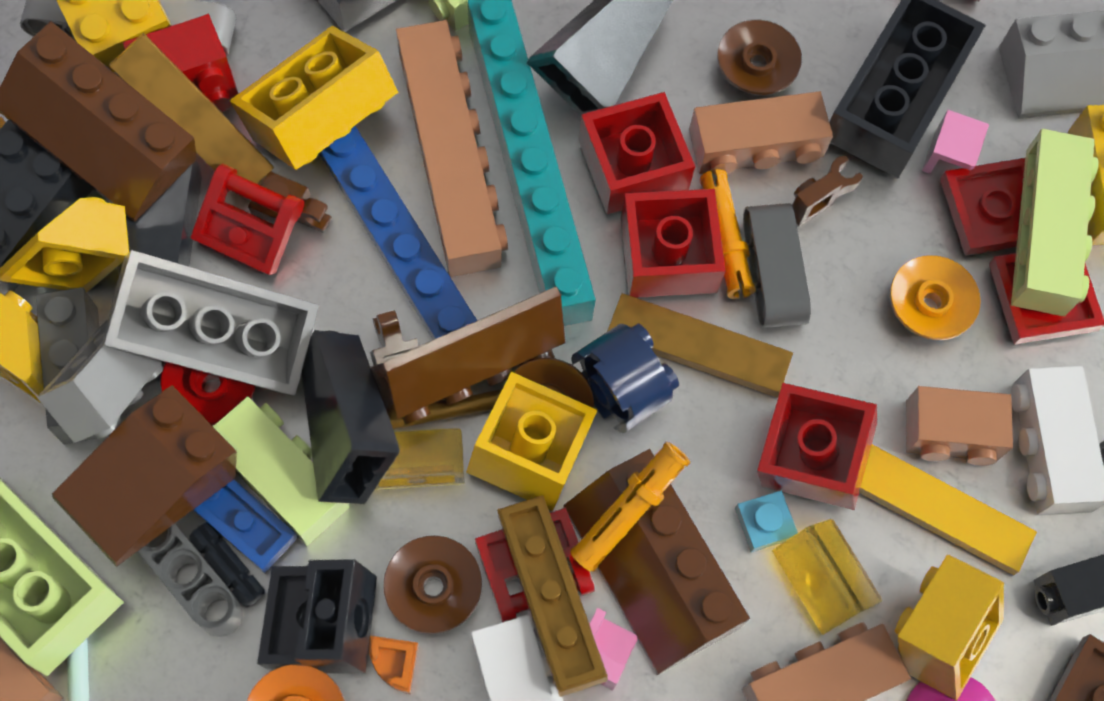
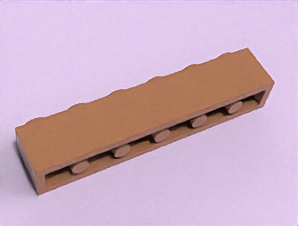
M447 20L398 28L396 33L399 56L448 274L450 277L501 268L502 251L508 250L507 235L504 224L496 225L493 212L499 211L498 199L494 184L486 186L483 174L489 172V162L485 146L477 147L474 136L480 134L476 109L468 110L466 98L471 97V88L467 72L459 73L457 62L463 61L458 35L450 36Z

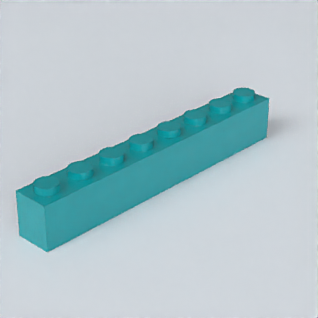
M468 0L469 33L538 291L542 293L553 287H558L561 294L564 326L591 321L593 319L596 298L531 67L527 64L528 56L512 0Z

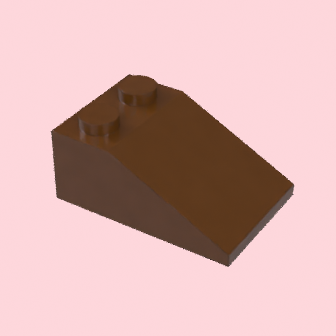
M171 385L133 411L52 493V498L117 567L236 478L237 451Z

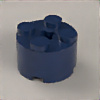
M639 323L633 327L618 324L575 352L571 357L572 365L580 361L583 369L581 373L586 377L593 392L594 408L597 409V412L604 420L612 415L620 422L613 427L620 433H626L669 404L673 399V391L680 386L675 372L666 363L661 364L651 349L654 346L653 340L648 331Z

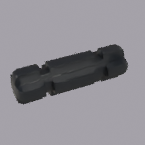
M209 523L201 524L189 535L191 543L201 554H205L204 559L229 589L234 588L232 593L244 607H250L265 594V589L253 575L249 576L250 571L226 541H221V535Z

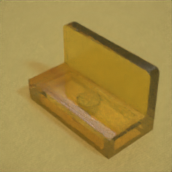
M449 428L394 432L399 444L400 453L375 490L465 484L461 429Z
M833 519L806 527L772 550L822 635L882 602V597Z

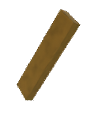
M144 32L110 63V67L125 82L194 137L196 153L214 171L220 164L224 163L237 169V175L258 183L274 168L267 158Z
M621 293L607 332L618 324L633 327L639 323L650 334L654 343L651 349L655 355L778 398L793 352Z
M544 495L497 509L498 517L559 697L607 682L608 675Z

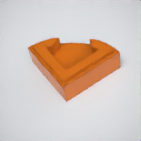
M370 636L368 650L377 674L391 688L405 694H411L419 646L418 642Z

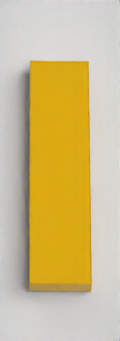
M872 444L859 491L860 494L1013 576L1019 573L1037 531Z

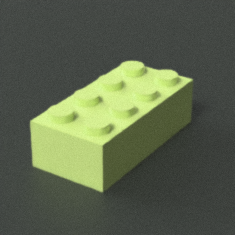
M0 478V637L27 665L48 676L113 614L124 601Z

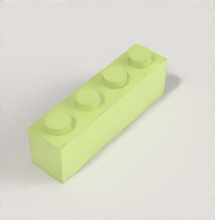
M1041 129L1027 148L1011 306L1066 316L1079 302H1083L1089 289V277L1084 275L1085 261L1088 259L1092 248V236L1087 235L1088 222L1095 209V197L1091 196L1090 192L1091 183L1098 170V158L1093 157L1095 139Z

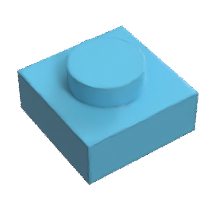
M782 490L739 503L735 507L751 553L793 540L799 535Z

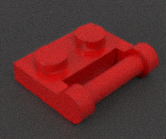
M222 163L217 167L212 176L190 238L268 275L275 274L294 224L302 214L304 200L291 194L285 197L237 175V169ZM232 191L277 212L278 215L275 223L272 224L224 202L227 193Z
M563 508L551 512L553 524L566 560L569 563L579 595L584 596L595 592L589 570L581 566L571 555V549L579 542L567 509ZM503 529L475 538V544L503 623L517 619L516 614L529 610L524 591L510 595L506 582L519 577Z

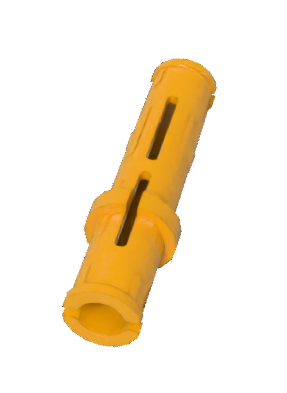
M715 169L717 177L715 186L710 170L702 174L699 180L703 189H715L725 264L724 279L727 287V296L730 299H739V281L743 297L746 298L756 291L747 258L750 256L748 243L742 241L727 180V172L722 169Z
M666 441L661 450L640 473L634 472L628 478L630 485L609 509L603 513L580 542L571 549L570 552L574 559L585 569L594 572L602 560L628 533L651 505L658 506L664 499L663 492L681 471L688 467L691 463L689 458L674 444Z

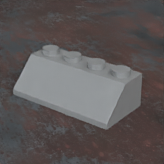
M1104 11L1014 20L999 45V50L1018 119L1081 113L1087 105H1104Z
M130 250L124 257L113 295L103 345L295 396L319 304Z

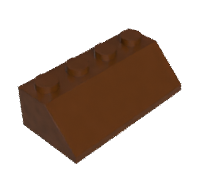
M52 21L16 53L0 86V113L111 204L125 206V215L133 222L197 160L195 139L192 135Z
M557 286L372 366L371 370L390 421L402 417L405 425L430 415L431 411L428 405L445 398L447 405L454 404L473 395L470 386L486 379L490 387L507 380L510 373L513 372L512 367L537 358H554L552 349L566 343L561 294Z
M651 449L608 470L563 505V508L567 509L570 520L581 539L630 485L628 478L634 472L640 473L654 458ZM671 484L663 492L664 499L658 506L651 505L597 568L633 633L636 634L637 640L657 675L741 629L750 619Z

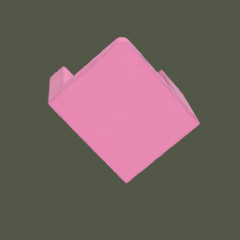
M947 110L934 133L922 171L930 174L939 159L972 170L977 164L989 124Z
M597 608L590 622V627L608 675V681L601 683V685L613 691L636 644L637 636L604 619L606 612Z

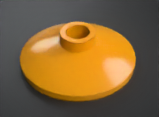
M927 255L908 261L898 270L890 287V302L896 317L908 330L923 338L931 340L955 338L967 331L979 314L981 298L974 278L963 266L946 257ZM924 299H932L936 303L937 309L929 307L924 302Z

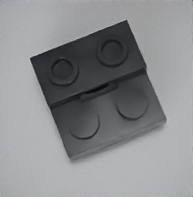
M355 559L309 560L308 566H272L257 664L266 669L298 665L311 666L326 674H366L377 576Z

